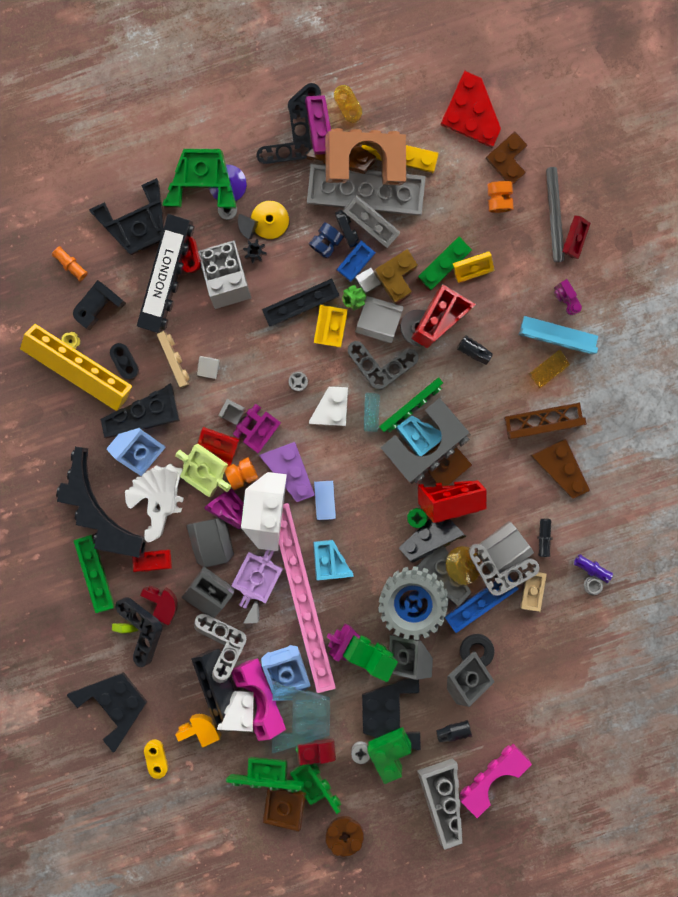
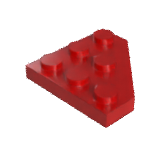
M464 70L440 125L493 148L501 131L500 124L482 78Z

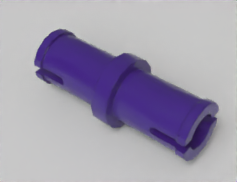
M581 554L574 560L575 566L587 571L588 575H594L605 583H609L613 576L612 572L599 566L598 562H592Z

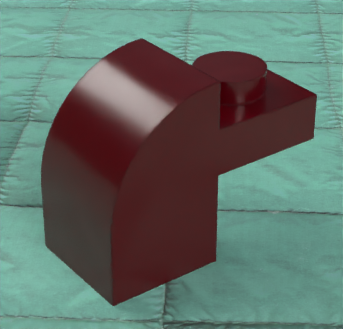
M154 586L143 588L140 596L157 603L153 616L160 622L170 625L178 608L177 598L173 591L167 587L162 593L159 592L160 589Z
M332 738L314 740L313 743L297 745L299 765L323 764L336 760L335 741Z

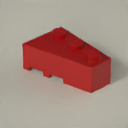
M442 285L435 293L411 339L428 349L476 304Z
M478 480L454 482V485L442 486V483H436V487H424V484H418V504L433 523L442 522L487 509V490Z

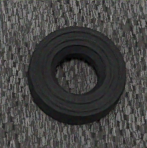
M482 634L467 636L460 646L462 660L464 661L470 655V648L474 644H480L484 647V655L480 660L485 667L488 666L493 660L495 652L490 639Z

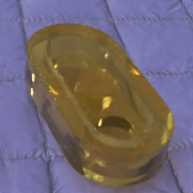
M338 86L334 91V100L346 121L350 123L358 122L362 117V107L349 86ZM345 94L347 98L341 99L340 95ZM355 111L356 115L350 116L349 112Z

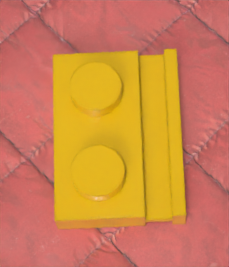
M320 305L314 343L341 348L348 309Z

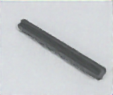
M549 167L546 169L553 261L559 263L565 259L562 252L564 247L558 173L556 167Z

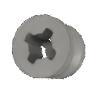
M294 372L289 377V386L295 391H303L308 385V379L302 372Z
M359 741L352 746L351 755L356 763L364 764L370 759L367 752L368 744Z

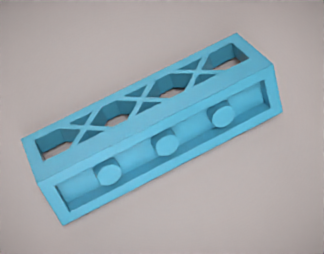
M527 316L523 317L519 332L520 336L591 355L596 354L598 351L596 344L599 336Z

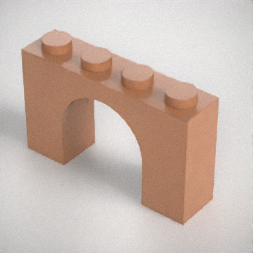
M340 128L331 129L326 134V183H346L349 180V154L352 148L359 145L372 147L380 155L382 160V185H402L406 182V134H400L398 131H390L386 134L381 133L379 130H371L369 133H364L360 129L343 132V129Z

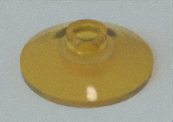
M465 546L456 547L451 550L446 559L448 575L453 581L462 585L474 582L479 576V572L469 556L470 548Z

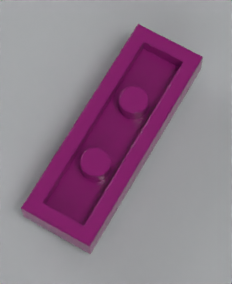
M325 95L308 96L305 98L314 155L326 154L325 136L331 131Z

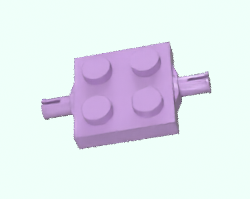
M266 550L264 556H257L248 552L232 584V587L240 590L244 595L239 604L241 607L246 600L243 608H247L250 599H258L264 603L267 602L283 568L275 565L270 560L274 553L273 550H271L269 555L270 550Z

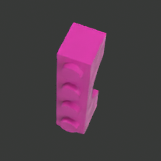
M258 658L245 661L234 667L231 674L237 688H245L250 692H254L257 711L253 720V729L258 741L270 740L285 731L283 718L279 713Z
M514 744L506 746L501 752L502 755L497 760L493 759L488 764V769L484 773L480 772L474 778V782L470 786L464 787L460 792L459 798L461 803L476 818L491 805L488 791L491 783L496 778L503 775L519 778L532 765L530 760Z

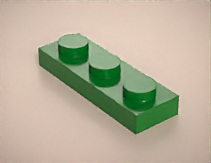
M459 236L418 278L431 291L454 269L453 263L462 261L472 249Z

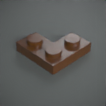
M514 131L487 155L486 159L505 181H510L513 185L526 173L514 158L528 145Z

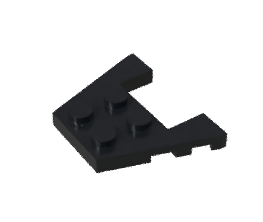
M157 178L141 185L149 204L113 220L105 202L89 209L90 213L130 255L160 242L164 221L160 185Z
M124 672L67 694V697L76 708L93 696L117 725V728L102 739L113 753L117 750L147 703V700Z
M402 679L396 681V683L363 693V734L378 738L399 729V694L419 693V679ZM420 731L406 732L411 742V748L421 750Z

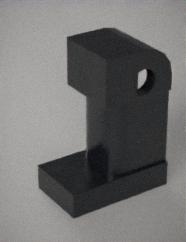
M97 280L74 308L73 317L84 328L91 330L99 320L96 316L109 300L121 309L126 302Z

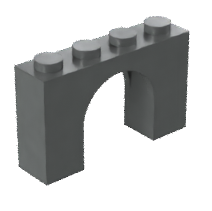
M441 398L425 409L441 430V443L434 453L428 456H416L409 452L396 435L380 447L411 484L421 482L425 478L424 474L430 470L432 472L440 465L439 461L444 457L448 459L455 453L454 449L460 445L462 447L470 440L468 438L471 435L470 432Z

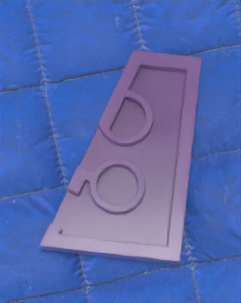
M295 442L259 455L273 473L287 474L285 488L296 502L315 496Z

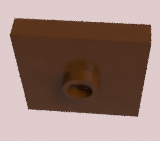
M441 441L424 456L434 453L440 446ZM458 447L454 449L455 453L448 459L444 457L439 461L440 465L432 472L430 470L427 471L437 483H442V486L450 485L472 466Z
M268 787L263 823L299 832L301 830L306 793L301 791L288 792L287 789L282 788L280 790H270Z

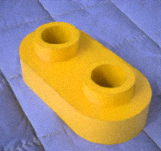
M153 739L145 745L144 755L150 776L160 779L166 775L168 763L162 742ZM155 748L157 753H151L150 749ZM154 767H160L161 771L156 772Z

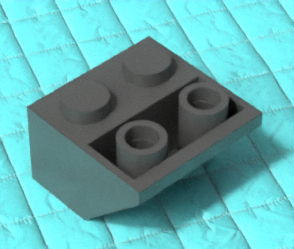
M203 567L181 598L204 614L214 618L232 597L235 588Z

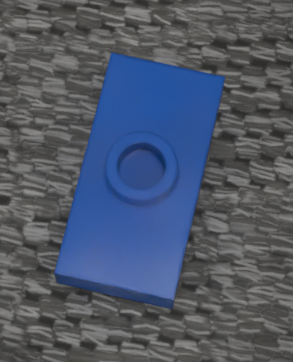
M361 240L336 270L349 282H352L376 252Z

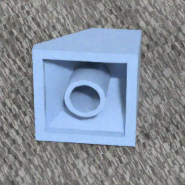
M140 428L118 434L107 447V450L117 461L142 476L166 447Z

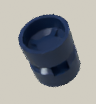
M324 222L318 230L319 235H314L308 245L317 253L329 259L334 252L333 247L338 246L344 236L334 227ZM322 240H326L328 245L324 244Z

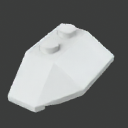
M267 472L245 489L241 528L258 549L278 551L287 474Z

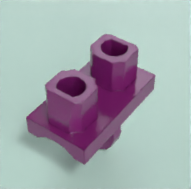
M346 623L341 631L337 629L334 635L331 633L327 635V638L331 640L328 644V647L331 648L329 654L338 662L340 659L348 661L343 656V653L353 635L360 638V635Z

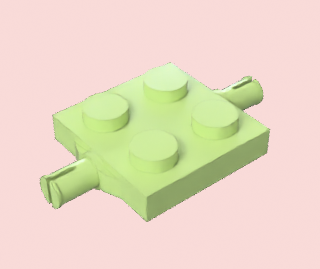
M199 444L194 445L189 455L181 450L176 453L175 456L184 462L180 477L203 494L212 497L218 486L225 492L230 490L231 485L223 480V474L228 464Z

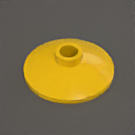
M275 201L260 203L255 207L251 215L252 219L258 221L255 229L256 234L265 239L280 237L285 233L289 225L287 210L283 205ZM272 216L273 221L267 222L266 217Z

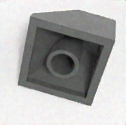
M390 635L389 651L394 654L393 657L398 661L392 674L416 680L431 678L433 658L422 641L410 638L408 640L404 639V637Z
M472 652L447 676V691L456 704L470 707L495 681L477 653Z

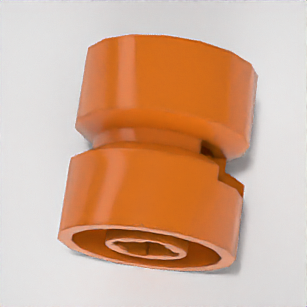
M497 181L488 184V196L491 197L488 200L489 212L504 213L514 210L513 198L510 197L513 194L512 182Z
M249 457L239 461L238 466L232 464L225 470L226 477L233 490L243 487L245 482L249 484L259 479Z

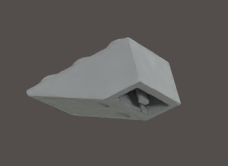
M235 240L198 251L209 296L215 309L251 299Z

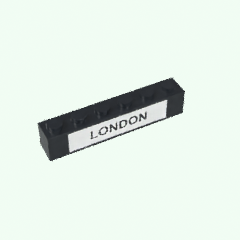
M167 214L137 327L156 333L166 330L168 325L166 317L168 311L171 312L174 303L172 296L173 293L177 292L179 286L177 278L179 274H182L184 268L182 260L189 251L188 238L192 237L195 226H193V221Z

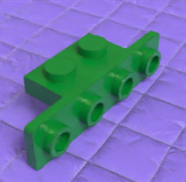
M316 763L300 765L290 771L295 781L305 782L301 791L306 793L305 798L310 805L326 797L336 814L340 813V805L342 804L337 795L333 796L330 792L331 786L326 779L323 780L319 775L321 771Z
M258 757L248 758L247 775L230 774L226 778V782L231 783L232 786H243V784L250 785L251 788H261V786L269 787L270 790L287 789L288 792H299L305 784L304 781L286 780L287 760Z

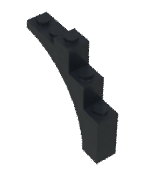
M75 446V450L71 453L72 466L67 473V480L69 481L68 483H60V486H58L56 491L57 502L79 506L74 517L76 525L97 529L93 537L94 549L138 558L144 557L147 542L145 537L120 527L100 507L92 492L88 478V448Z

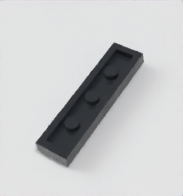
M331 278L263 308L262 311L269 327H272L336 299L340 295Z

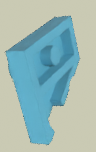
M412 415L396 427L397 431L417 456L424 455L442 439L440 430L420 421V419Z
M333 540L313 542L316 580L354 577L353 572L349 569Z

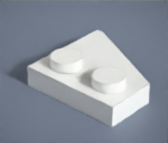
M328 387L309 420V424L346 426L348 388Z
M233 692L230 704L224 712L226 714L222 724L218 725L217 730L253 731L254 692Z

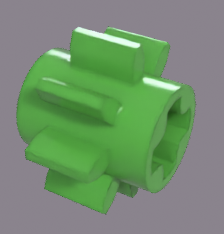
M353 285L343 291L342 300L347 308L352 307L354 311L365 305L366 294L362 288L356 289V286Z

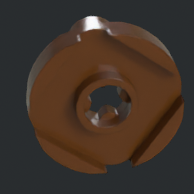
M348 816L335 818L326 830V843L332 853L336 856H351L361 849L364 840L362 826ZM342 832H345L346 835H350V837H348L346 841L340 839V836H342Z

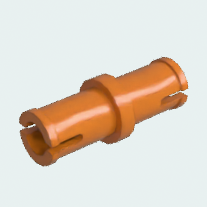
M60 246L52 252V256L63 265L66 271L69 270L78 281H82L88 275V272L77 263V260L74 257H70Z

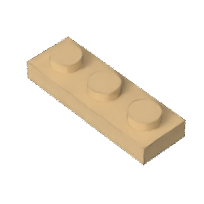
M165 331L158 333L157 336L179 387L184 388L188 386L190 377L186 369L182 370L180 365L182 359L179 352H175L172 347L175 343L171 334L167 335Z

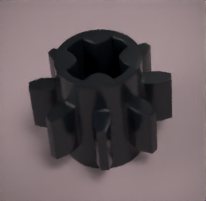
M258 239L255 240V243L248 241V248H243L245 252H248L245 255V259L251 258L252 264L255 263V260L262 262V255H267L265 251H262L265 248V244L259 245ZM252 248H255L256 250L259 249V250H258V253H259V254H258V255L252 254V250H251V249H252Z

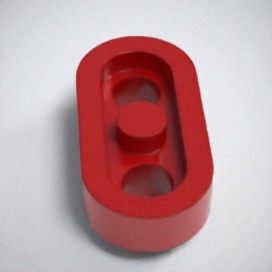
M189 237V251L187 256H184L182 259V263H184L183 270L195 273L200 269L201 261L196 241L193 237ZM191 260L194 261V265L192 267L189 266V262Z

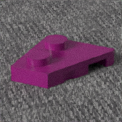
M231 487L228 492H223L204 507L205 510L237 529L241 528L244 503Z

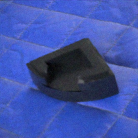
M239 214L238 226L241 233L247 239H252L258 221Z

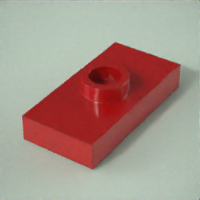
M171 550L144 552V557L139 558L132 556L133 572L172 569Z

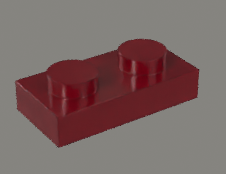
M574 215L564 243L563 253L571 258L579 259L591 224L589 221L581 216Z

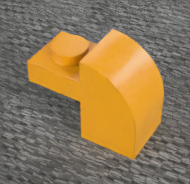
M205 714L192 715L190 718L191 724L188 722L179 726V730L175 734L178 742L196 734L202 748L220 740L222 736L220 731H216L213 719Z

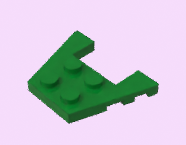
M183 149L175 169L176 174L173 182L169 185V192L162 206L181 208L183 188H218L217 207L236 209V202L223 151L221 149Z

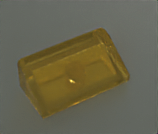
M559 349L528 374L536 385L541 388L570 364Z

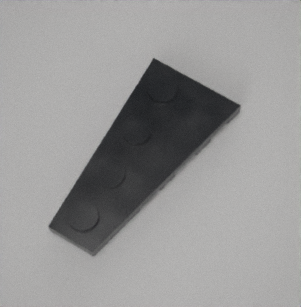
M170 383L164 388L150 393L149 396L101 418L104 438L115 437L118 434L137 428L144 430L180 421L172 384Z

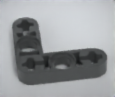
M354 341L348 346L349 356L375 389L386 387L413 367L419 359L415 350L407 349L380 368L361 342ZM353 345H355L356 347H361L360 353L362 354V356L364 355V353L368 355L362 358L359 363L356 360L360 358L358 354L351 353V351L353 350ZM406 353L410 355L413 353L415 356L413 358L414 362H406L404 365L407 368L403 369L402 364L397 359L401 358V361L406 359ZM365 360H370L373 363V368L370 371H366L362 367V363ZM391 364H397L400 367L398 374L393 375L389 372ZM376 368L379 370V372H376L377 376L384 377L382 386L374 384L376 379L373 375L371 378L368 376Z

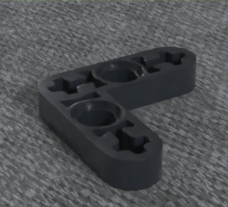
M294 102L289 108L293 142L260 147L256 153L257 160L260 163L270 164L307 158V154L312 148L307 109L303 103ZM295 105L303 108L304 111L300 113L301 119L305 117V122L293 123V119H297L296 113L292 112V109H295ZM297 125L305 126L306 133L303 136H298L295 133ZM304 144L309 149L304 156L301 152L295 153L296 157H292L291 145H295V149H299ZM281 147L289 149L290 154L287 158L279 156L278 151ZM272 148H276V160H273L274 156H269L267 160L259 156L263 149L270 153L273 152Z
M122 598L116 602V610L119 615L141 631L134 650L133 661L138 667H144L152 662L162 632V624L156 617L131 598ZM137 613L140 615L141 621L138 620ZM145 638L149 641L150 647L146 645Z

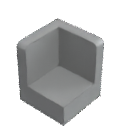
M227 399L218 416L237 425L246 408Z

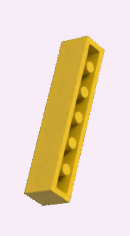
M36 324L24 334L20 350L115 411H118L126 402L132 385Z

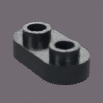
M315 83L306 84L288 101V111L294 102H301L306 106L305 98L308 97L310 92H314L315 96H321L320 87ZM303 108L300 110L292 109V112L296 113L297 117H301L300 113L304 111Z
M343 210L335 212L349 248L356 246V241L359 238L355 229L351 230L349 223H351L350 217Z
M122 343L114 344L110 349V357L120 375L129 380L136 378L139 374V366L129 348ZM119 350H123L124 352L123 356L119 357L117 354ZM129 366L133 368V371L130 374L127 373V368Z

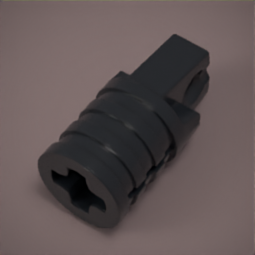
M467 335L463 337L457 347V350L485 365L489 363L493 356V353L482 346V344L474 341Z
M468 720L449 724L444 728L436 730L439 742H453L472 737Z

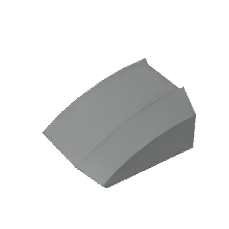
M510 521L480 543L486 548L499 573L524 561L534 553ZM478 549V556L480 557V559L482 561L488 560L487 557L485 559L482 558L481 552L483 550ZM486 564L487 568L492 572V566Z

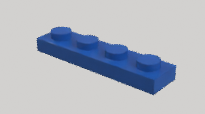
M508 575V580L510 582H513V580ZM494 581L492 589L500 590L499 586L501 583L498 584ZM516 586L501 595H493L486 587L447 614L445 619L455 633H457L516 592L518 588Z

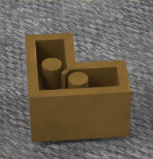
M408 249L382 264L374 271L394 304L412 293L403 276L415 270L418 264Z

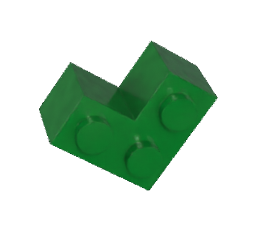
M353 635L343 656L349 662L366 669L372 676L388 682L398 663L393 657L394 654L378 642L372 644L370 643L371 640L361 635L359 638Z
M403 727L368 742L367 752L384 784L402 777V765L399 758L411 754V742Z

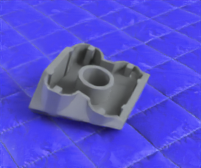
M367 296L355 332L383 342L392 343L403 306Z

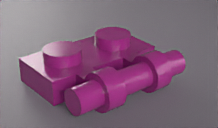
M568 279L554 287L556 298L566 303L568 315L573 316L581 311L582 306Z
M255 403L252 409H248L243 421L237 424V429L233 435L239 438L242 433L246 434L247 437L243 442L259 453L281 422L268 412H265L260 417L257 413L261 407ZM254 419L257 421V424L250 431L247 427Z

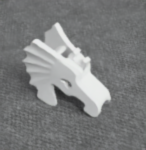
M168 464L166 467L156 465L144 473L142 477L134 479L132 481L133 487L125 491L126 504L130 509L140 500L148 498L147 514L151 517L152 526L145 530V540L147 542H152L163 534L168 515L182 511V508L177 507V502H183L184 498L177 496V490L183 469L174 467L172 464ZM157 504L160 505V510L156 508Z

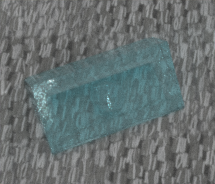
M377 393L365 394L364 431H378L380 395Z

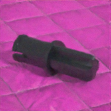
M548 518L540 519V531L537 537L539 539L538 556L550 557V545L553 537H551L552 521Z

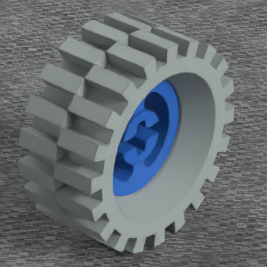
M413 566L412 570H409L408 567L403 568L402 572L396 571L392 578L389 577L379 598V613L382 612L381 619L383 622L387 621L386 627L389 631L394 628L395 635L399 636L401 632L405 634L404 639L408 640L410 635H414V640H419L420 635L426 638L429 637L431 631L435 633L438 630V626L443 624L447 612L448 593L443 588L444 583L442 580H437V575L434 572L430 575L428 574V569L423 568V571H418V567ZM409 590H416L411 591L409 596H406L405 605H402L400 600L402 594ZM423 598H426L428 606L423 611L415 613L418 612L419 607H422Z

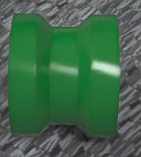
M414 508L408 512L407 521L412 527L420 528L425 525L427 516L423 510Z

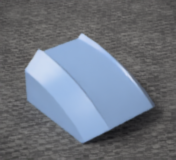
M289 645L286 648L268 652L261 658L262 668L274 698L285 697L311 687L297 646Z

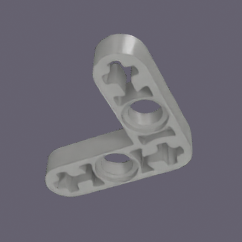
M473 544L469 549L471 560L486 587L493 595H501L534 577L539 572L537 561L527 558L499 573L483 545ZM474 549H482V558L485 559L487 557L488 560L481 562L478 556H473L475 553ZM528 563H530L531 565L534 564L535 566L533 567L532 572H530L529 570L523 572L526 575L524 577L522 576V573L518 570L519 567H521L522 570L526 569L528 567ZM486 564L492 566V572L488 575L482 573V567ZM517 572V581L510 582L508 580L509 573ZM495 574H497V577H494L495 581L498 584L501 583L499 586L500 590L498 591L492 589L494 584L491 580L488 582L486 580L492 578Z
M200 614L194 622L195 630L225 645L212 671L214 681L224 683L229 678L246 643V635L242 631L207 614ZM203 620H205V621H206V623H205L206 625H204L203 627H201V626H200V622H202ZM214 624V626H213V628H212V630H211V632H210L209 629H210L211 625ZM216 628H222V629H224L225 635H224V636H218V635H216L215 629H216ZM229 632H230L231 635H230V637H229V640H227L226 638H227V636H228V634H229ZM237 637L240 638L238 644L234 643ZM231 652L234 655V660L227 661L224 658V654ZM223 665L227 666L224 675L219 677L218 671L221 670Z

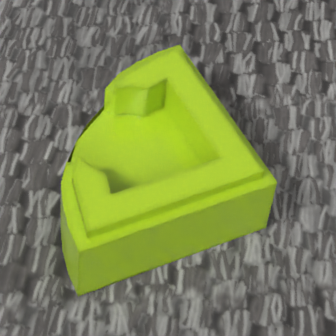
M131 623L112 624L114 632L132 633L138 631Z

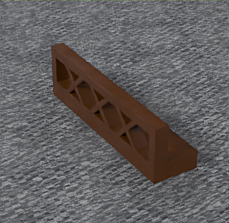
M580 402L504 417L508 439L587 425L586 418L582 416ZM576 407L578 418L570 419L565 416L569 408ZM552 411L560 415L555 423H551L546 419ZM531 415H536L542 419L537 426L533 427L527 423ZM525 416H527V418L525 419V421L520 418V417H525ZM517 418L523 422L518 430L511 431L510 419Z

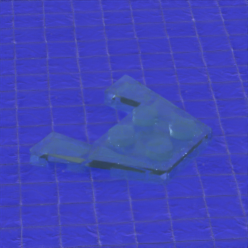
M272 681V701L292 700V733L278 734L273 737L272 753L329 736L330 697L310 691L304 692L297 690L293 686L287 687L280 685L279 682Z

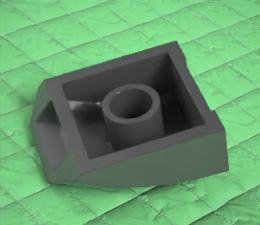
M218 517L187 524L192 549L198 564L203 567L227 563L233 557L234 552L227 522Z

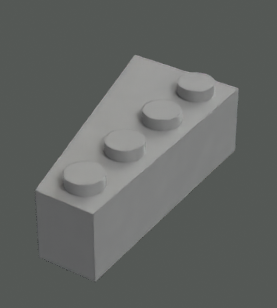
M453 758L417 770L439 843L444 850L462 844L458 792L459 780L457 776L458 764Z

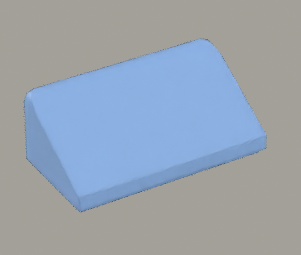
M333 480L314 482L317 520L336 519Z

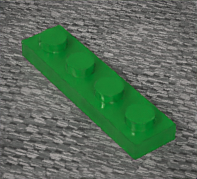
M439 377L382 423L379 428L383 432L387 430L390 433L398 426L396 424L401 418L405 420L413 414L410 410L415 406L420 408L427 402L425 398L428 395L432 394L434 396L442 390L440 387L443 384L442 380Z
M92 534L73 541L96 614L115 608L98 549H94V536Z

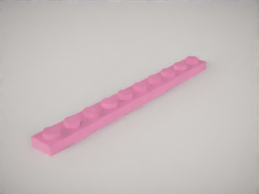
M289 503L283 504L279 546L316 691L320 693L336 689L290 506Z

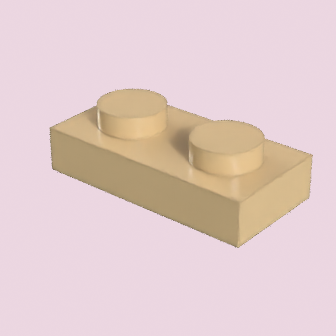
M538 572L534 577L524 582L521 609L541 611L546 573Z

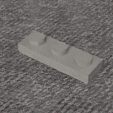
M357 195L343 210L387 248L400 234V231Z

